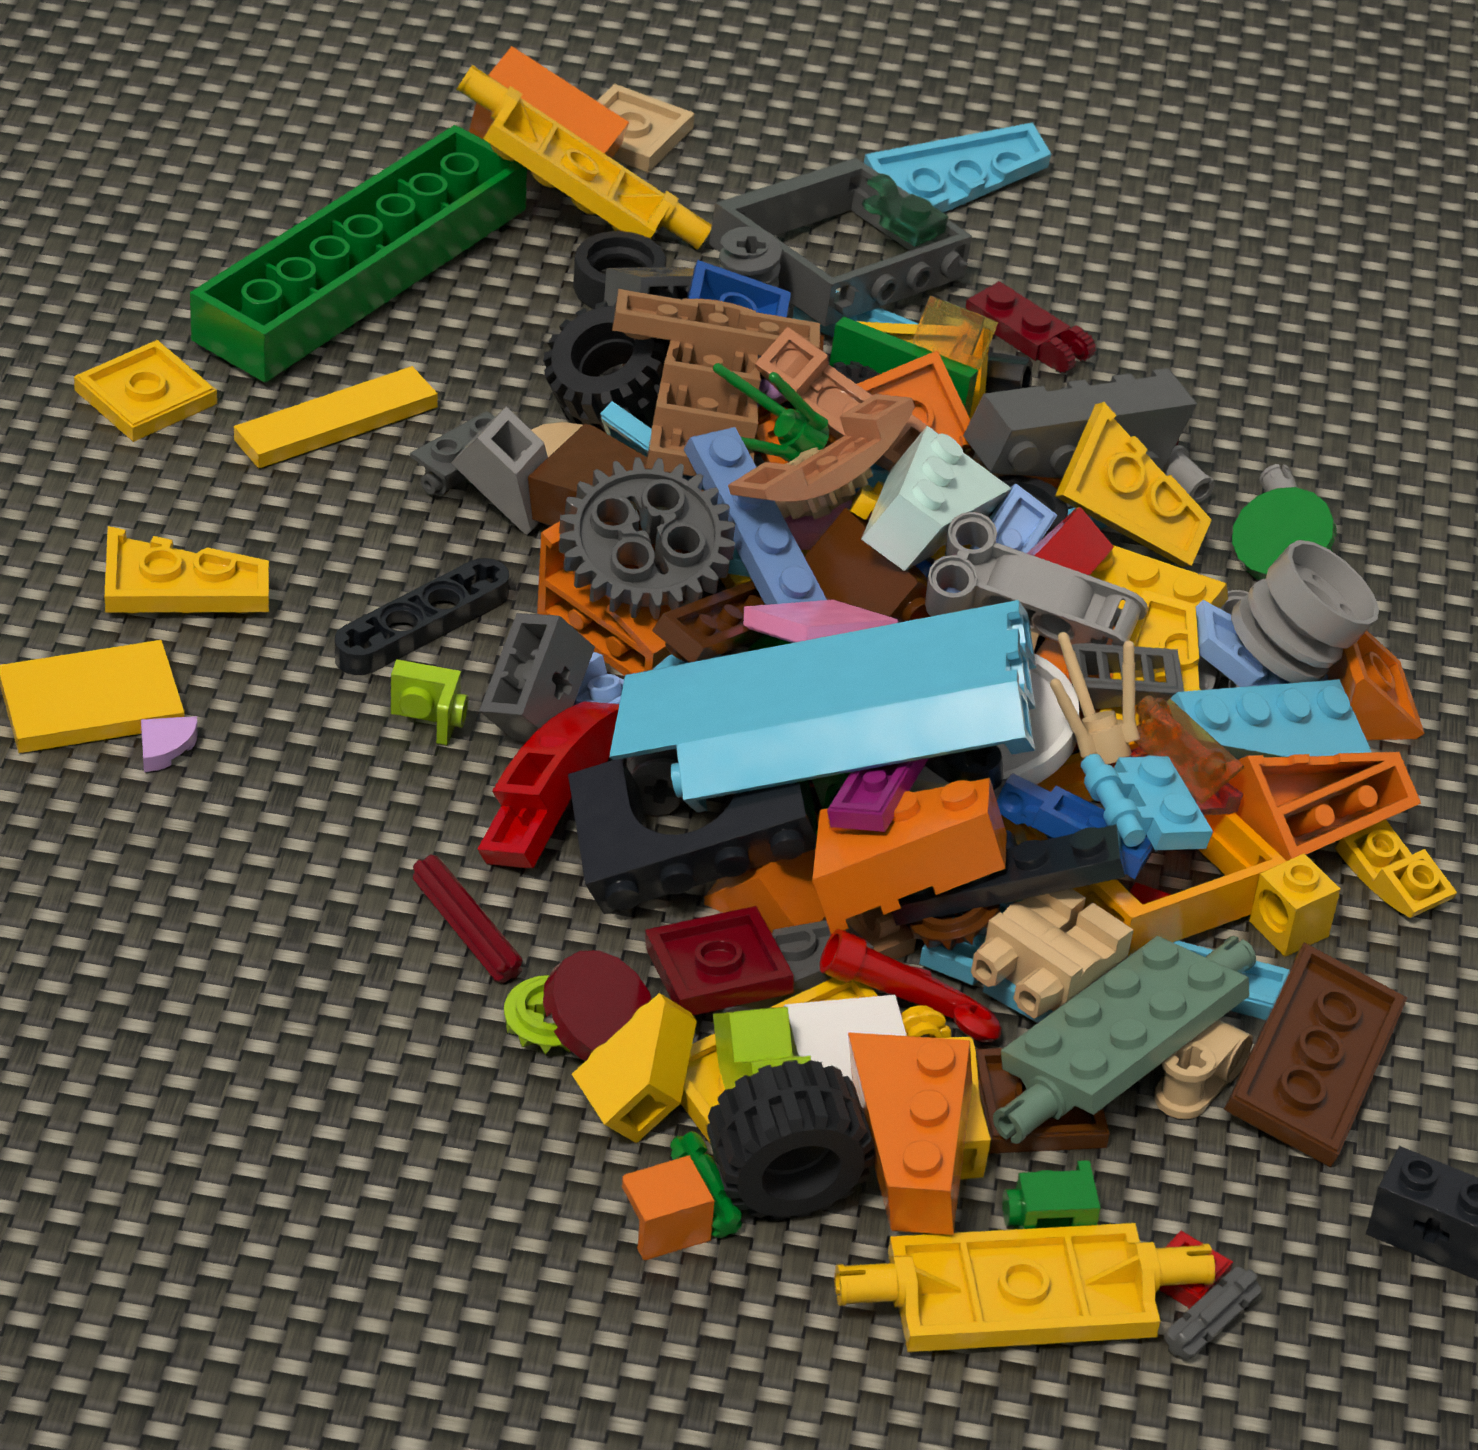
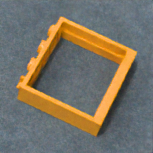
M1137 741L1129 742L1132 752L1129 757H1146L1147 751L1153 756H1169L1213 830L1207 848L1198 850L1226 876L1143 905L1117 879L1072 888L1086 898L1084 909L1093 902L1133 929L1128 957L1156 936L1176 942L1251 915L1260 873L1286 862L1275 849L1169 751ZM1080 752L1070 755L1067 761L1055 773L1036 784L1050 792L1055 786H1058L1088 802L1094 800L1084 784L1086 775L1081 768V762L1085 757H1081ZM1115 762V763L1108 764V765H1111L1112 767H1115L1116 762ZM1001 815L1005 829L1014 834L1018 845L1028 840L1042 841L1048 839L1045 833L1027 826L1025 823L1016 825Z

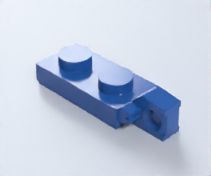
M1014 773L1005 782L997 799L1001 815L1016 825L1025 823L1027 826L1045 833L1048 839L1074 834L1084 828H1102L1107 826L1103 818L1104 809L1058 786H1055L1050 792ZM1145 835L1142 843L1134 847L1126 846L1121 838L1125 874L1134 879L1154 849L1147 835Z

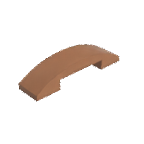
M789 327L780 334L755 363V368L776 389L777 387L769 380V374L772 372L778 373L815 412L827 418L829 434L836 439L845 436L840 416L873 396L830 366L826 353ZM911 414L899 436L875 464L890 472L891 468L928 425Z
M881 394L871 396L840 416L845 436L796 466L764 462L728 485L730 494L778 502H796L823 496L839 489L864 473L889 449L903 430L915 408L913 399L910 397Z

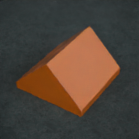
M1368 631L1355 644L1348 648H1343L1342 658L1329 668L1327 676L1328 680L1340 679L1366 740L1417 739L1425 734L1400 660Z
M816 813V818H817V823H818V822H819V816H818L817 813ZM815 850L805 852L791 860H779L750 869L739 876L718 879L705 895L704 905L722 913L757 906L771 933L774 929L825 921L826 918L812 880Z

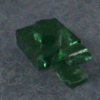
M878 174L868 179L867 184L876 189L879 196L873 195L863 200L862 206L868 212L880 215V226L914 247L945 233L949 216L933 207L928 200L914 194L903 198L899 194L895 181L886 174Z

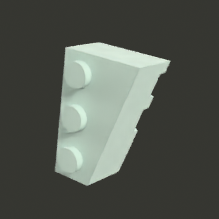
M926 426L891 468L861 540L906 571L933 556L940 547L946 546L949 524L955 517L967 512L982 513L988 517L1012 488L963 453L961 446L952 437L942 433L938 434Z

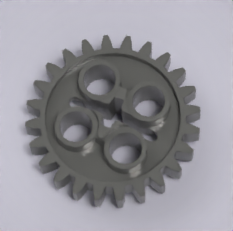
M635 457L633 470L626 471L618 461H614L612 476L610 477L598 469L594 470L592 485L580 481L577 484L576 498L567 497L565 515L560 516L559 552L564 553V570L575 571L574 586L576 588L592 584L590 601L595 602L605 595L610 597V612L614 613L622 603L629 604L631 618H636L643 606L649 607L654 619H659L661 606L668 605L671 610L682 606L683 599L688 600L690 603L702 599V590L715 594L717 592L718 579L726 578L728 575L729 560H733L735 542L733 541L735 523L728 521L729 505H717L719 494L717 487L701 491L702 474L695 475L687 481L683 478V464L676 466L671 473L665 472L664 463L661 458L656 460L652 469H645L640 457ZM630 501L636 504L640 515L638 514L637 510L635 511ZM654 507H666L670 510H659ZM639 521H640V526H641V528H642L643 531H638V530H639ZM604 522H615L620 525L611 526L605 524ZM651 544H655V552ZM682 549L687 550L690 553L682 554L674 550ZM654 559L657 565L659 564L660 569L663 571L664 574L659 573L654 563ZM624 565H636L640 568L629 569L624 567Z

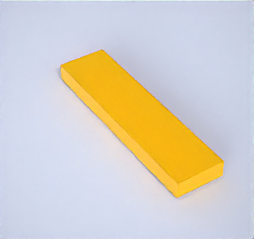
M411 366L235 425L234 441L259 469L437 408L438 393Z

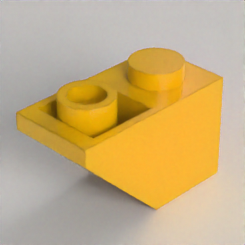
M661 993L657 994L649 1003L641 1006L634 1013L632 1019L606 1043L594 1049L589 1058L572 1073V1076L603 1124L635 1143H638L681 1103L697 1021L692 1013Z

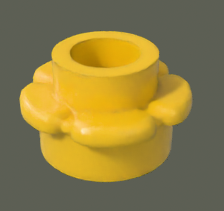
M917 1005L901 1013L907 1036L921 1037L928 1034L927 1037L929 1038L951 1037V1029L945 1025V1017L931 1007Z

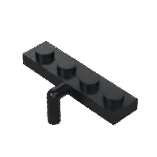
M1117 824L1102 828H1084L1074 834L1042 841L1028 840L1019 845L1014 834L1006 830L1005 869L937 895L931 886L898 899L901 909L892 912L896 926L923 921L922 919L937 918L969 911L974 908L993 906L1125 877L1124 858Z

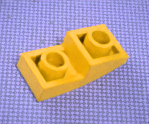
M1386 819L1340 839L1335 848L1352 871L1377 896L1409 918L1454 899L1457 891L1427 851L1423 849L1411 854Z

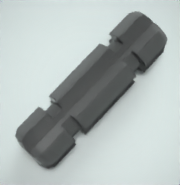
M1235 1267L1220 1280L1219 1284L1214 1285L1184 1313L1183 1318L1177 1319L1165 1331L1164 1339L1169 1345L1168 1351L1174 1357L1180 1355L1186 1360L1192 1359L1206 1346L1207 1341L1213 1340L1242 1312L1243 1308L1248 1307L1260 1296L1262 1288L1256 1281L1258 1277L1256 1273L1251 1269L1245 1271L1241 1267Z

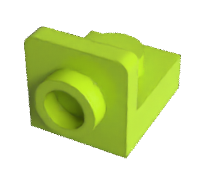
M396 659L391 673V714L437 722L436 743L448 746L454 727L463 728L468 712L469 696L461 694V671Z

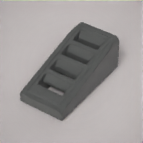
M1090 643L1072 644L1094 709L1122 707L1123 646ZM1134 646L1135 671L1142 670L1143 681L1135 680V705L1163 703L1168 701L1177 692L1184 691L1178 649ZM1164 668L1166 682H1155L1153 669ZM1120 672L1121 679H1110V673ZM1088 675H1098L1099 678H1091Z

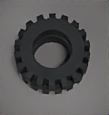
M606 301L596 303V308L590 311L583 308L576 312L577 317L574 320L566 319L559 326L560 334H552L548 342L551 350L544 352L543 359L546 369H544L546 380L565 417L571 423L582 425L586 423L605 432L600 413L613 401L638 420L652 427L663 367L670 342L666 339L654 337L643 340L634 339L623 332L612 331L616 302L613 306H608ZM625 364L616 372L609 375L601 376L608 369L617 365Z
M797 1060L784 1061L782 1065L771 1067L770 1064L759 1068L758 1073L751 1076L744 1075L736 1080V1086L733 1089L724 1090L717 1098L719 1104L711 1107L708 1114L710 1123L706 1125L707 1134L725 1193L728 1198L732 1199L733 1205L740 1211L748 1210L749 1215L758 1218L771 1215L772 1220H785L788 1216L795 1215L798 1218L809 1216L813 1211L819 1209L824 1211L834 1206L835 1201L850 1196L856 1191L855 1185L864 1182L870 1174L868 1167L874 1164L876 1156L870 1130L853 1082L849 1076H843L842 1071L833 1065L823 1068L822 1062L809 1060L804 1064H798Z

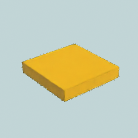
M155 340L74 376V390L133 442L217 404V390L159 340Z

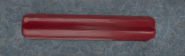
M431 854L424 860L418 859L413 865V870L415 871L413 880L494 980L499 983H506L511 978H517L522 972L520 967L523 962L522 957L438 856Z

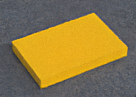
M162 640L0 665V687L18 753L141 734V719L185 717Z

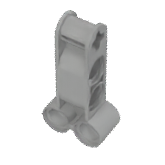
M977 512L962 513L952 520L948 529L945 556L936 560L929 570L925 606L930 616L1019 600L1028 614L1031 632L1058 641L1059 633L1066 632L1071 644L1090 643L1106 645L1108 638L1113 640L1112 645L1123 646L1124 642L1130 640L1137 621L1143 619L1148 611L1147 603L1135 592L996 543L997 530L995 524L989 517ZM962 545H975L979 549H966ZM951 587L956 588L961 592L949 593L942 589ZM1121 600H1125L1123 609L1118 608ZM1119 618L1115 628L1113 629L1116 619Z

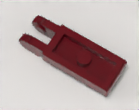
M1000 281L966 300L965 313L968 318L989 329L990 332L1031 359L1039 360L1048 367L1055 368L1060 373H1065L1075 367V358L1080 359V361H1086L1095 355L1094 352L1097 351L1095 349V340L1092 339V335H1089L1088 332L1085 333L1084 329L1078 325L1070 327Z

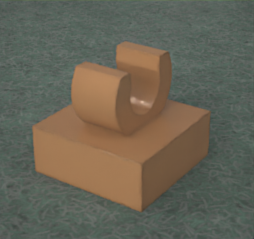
M879 906L846 919V922L874 947L875 951L894 960L914 953L916 939L912 931L906 924L896 926L892 912L883 915Z

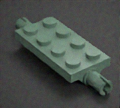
M1156 936L1001 1050L1002 1068L1021 1078L1026 1086V1091L1003 1108L995 1111L993 1122L998 1133L1006 1140L1011 1137V1142L1018 1144L1052 1117L1058 1120L1075 1106L1094 1115L1250 996L1249 978L1242 973L1245 970L1251 969L1256 963V955L1252 946L1244 939L1239 941L1237 936H1230L1223 944L1204 957L1160 936Z

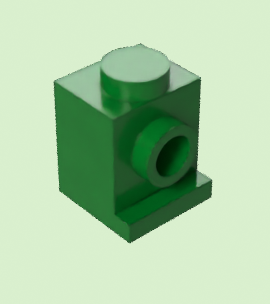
M1090 1160L1077 1161L1075 1171L1042 1170L1019 1173L1016 1189H1004L1002 1197L1004 1223L1006 1226H1014L1015 1230L1097 1225L1101 1209Z

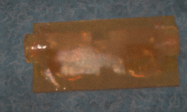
M1146 696L1138 703L1136 713L1139 715L1140 724L1137 726L1140 739L1134 742L1149 756H1169L1189 792L1201 804L1244 769L1243 764L1171 699L1165 701L1163 698L1154 699L1152 696Z

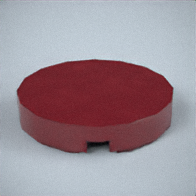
M599 950L578 951L565 958L552 970L544 983L543 1006L546 1017L552 1014L553 1021L557 1025L554 1033L566 1048L585 1061L594 1049L606 1043L632 1019L634 1013L641 1006L652 1000L649 990L632 968L618 957Z

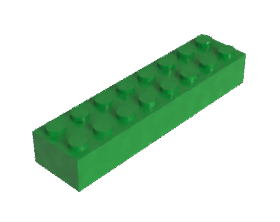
M453 125L190 292L191 341L264 383L525 211L527 168L515 160L508 161L503 159L492 150L490 143L457 125Z

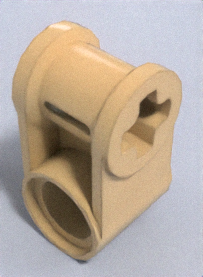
M1221 1019L1205 1029L1162 1062L1165 1074L1158 1082L1154 1093L1155 1103L1158 1108L1165 1114L1177 1119H1191L1201 1115L1226 1084L1232 1082L1241 1072L1250 1054L1253 1036Z

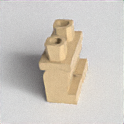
M1073 889L1025 898L1021 902H1015L1010 905L1003 914L1000 912L989 920L985 942L974 953L971 974L987 987L996 986L1005 978L1016 985L1013 999L1018 1008L1035 1019L1050 1009L1055 1011L1128 957L1133 929L1093 902L1084 909L1086 898Z

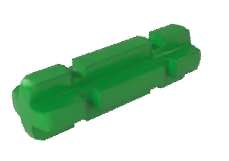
M690 1131L684 1136H676L670 1143L672 1159L675 1160L690 1155L715 1200L711 1235L722 1239L728 1234H736L742 1227L740 1220L741 1212L733 1205L732 1199L727 1197L719 1170L712 1156L705 1153L708 1149L701 1135Z

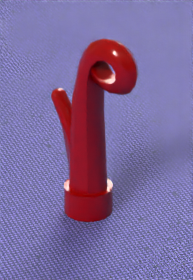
M841 929L835 930L828 939L820 959L819 968L821 973L845 983L854 980L915 1004L931 1007L935 1011L953 1018L957 1027L968 1037H972L976 1041L989 1043L1001 1037V1025L997 1017L988 1008L970 996L932 977L930 971L905 965L866 947L865 939Z

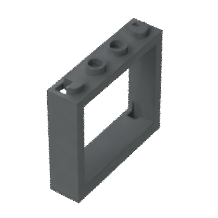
M853 158L716 202L709 245L720 252L723 248L720 244L722 236L729 230L738 227L753 226L764 229L775 236L852 211L909 250L897 256L836 277H831L777 239L782 248L781 270L778 277L779 288L791 292L789 302L825 327L838 322L842 317L850 318L963 278L968 265L967 260L972 236L859 159Z

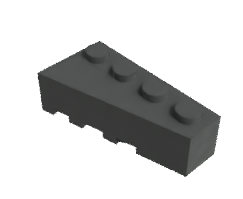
M1169 368L1152 370L1150 377L1135 379L1131 373L1113 375L1110 383L1089 385L1086 380L1067 382V386L1054 391H1047L1044 386L983 394L963 436L990 473L1063 479L1095 404L1105 402L1117 415L1114 419L1131 437L1136 436L1148 449L1146 454L1163 470L1197 403Z

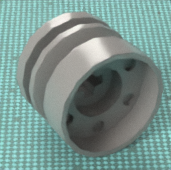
M1297 540L1290 544L1268 568L1266 579L1256 582L1250 588L1249 594L1242 597L1236 603L1232 610L1231 620L1236 634L1246 649L1264 667L1291 683L1320 681L1328 673L1329 668L1342 658L1343 648H1348L1355 644L1377 621L1379 607L1373 592L1364 579L1345 560L1331 550L1314 542Z

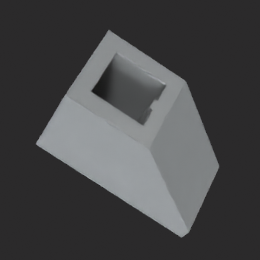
M506 406L475 435L451 464L525 535L529 534L539 523L532 520L528 476L548 458L545 444Z

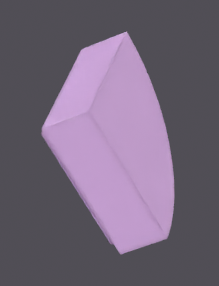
M197 716L141 719L144 772L167 768L171 765V759L179 756L185 750L189 751L194 747L198 736Z

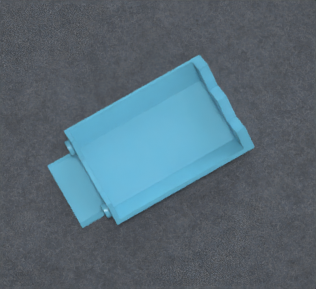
M1015 600L625 675L609 757L612 760L677 749L678 763L671 765V778L675 794L678 798L683 797V800L696 812L708 811L706 803L708 798L1005 744L1012 755L1035 751L1029 710L1036 709L1030 669L1036 668L1028 614L1021 602Z

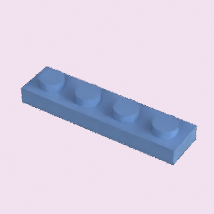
M736 427L690 437L684 447V451L696 474L703 475L702 485L704 489L717 487L719 490L717 505H729L728 521L735 523L733 539L735 548L765 605L827 600L775 501L730 494L728 485L756 468Z

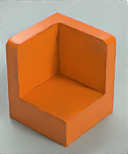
M690 1155L623 1176L622 1189L640 1220L637 1249L643 1260H649L711 1241L715 1200Z

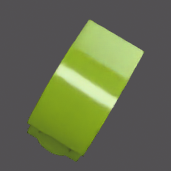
M788 1007L713 1014L717 1058L725 1090L733 1089L736 1086V1080L744 1075L751 1076L758 1073V1069L770 1064L771 1067L780 1066L784 1061L797 1060L798 1064H804L811 1060V1056H793Z

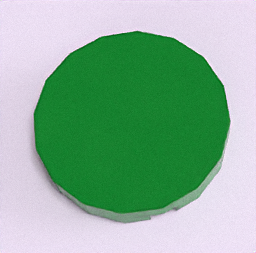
M1297 487L1275 488L1256 496L1241 510L1233 525L1232 544L1242 568L1255 579L1262 580L1266 579L1268 568L1290 544L1297 540L1311 541L1333 552L1332 545L1337 536V527L1327 503L1314 492Z

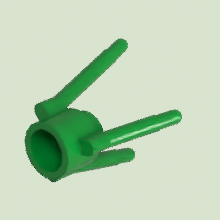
M714 364L713 371L778 417L774 426V433L781 445L741 437L747 450L778 456L790 462L806 450L818 447V450L824 449L829 438L828 419L815 412L778 373H770L769 380L796 410L785 409L722 364Z

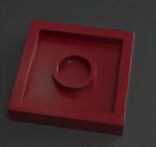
M757 906L645 929L646 950L671 1000L691 1012L692 1015L794 993V974Z

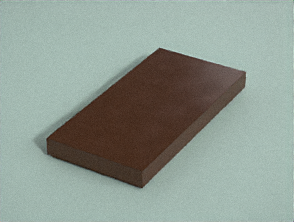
M1304 942L1291 965L1223 1110L1331 1167L1339 1156L1408 997Z

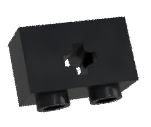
M1399 1146L1378 1187L1366 1235L1478 1280V1177Z

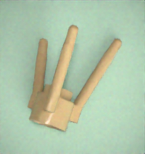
M1066 632L1059 633L1058 641L1084 716L1082 721L1061 681L1057 678L1052 679L1050 687L1076 737L1081 757L1099 754L1107 765L1117 762L1118 757H1129L1132 754L1129 742L1140 739L1135 721L1134 643L1126 641L1123 644L1122 721L1116 718L1115 711L1095 712L1069 636Z

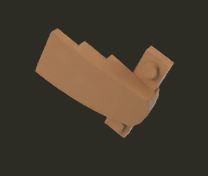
M618 289L612 331L623 332L634 339L643 340L654 337L671 340L663 367L646 468L652 469L656 460L661 458L664 463L665 472L671 473L676 466L683 464V475L695 476L697 474L684 451V447L690 437L736 427L741 437L755 439L758 427L757 402L713 371L714 364H722L759 390L760 372L755 368L758 355L762 356L787 327L819 348L820 323L758 313L755 310L719 300H681ZM748 450L754 461V451Z

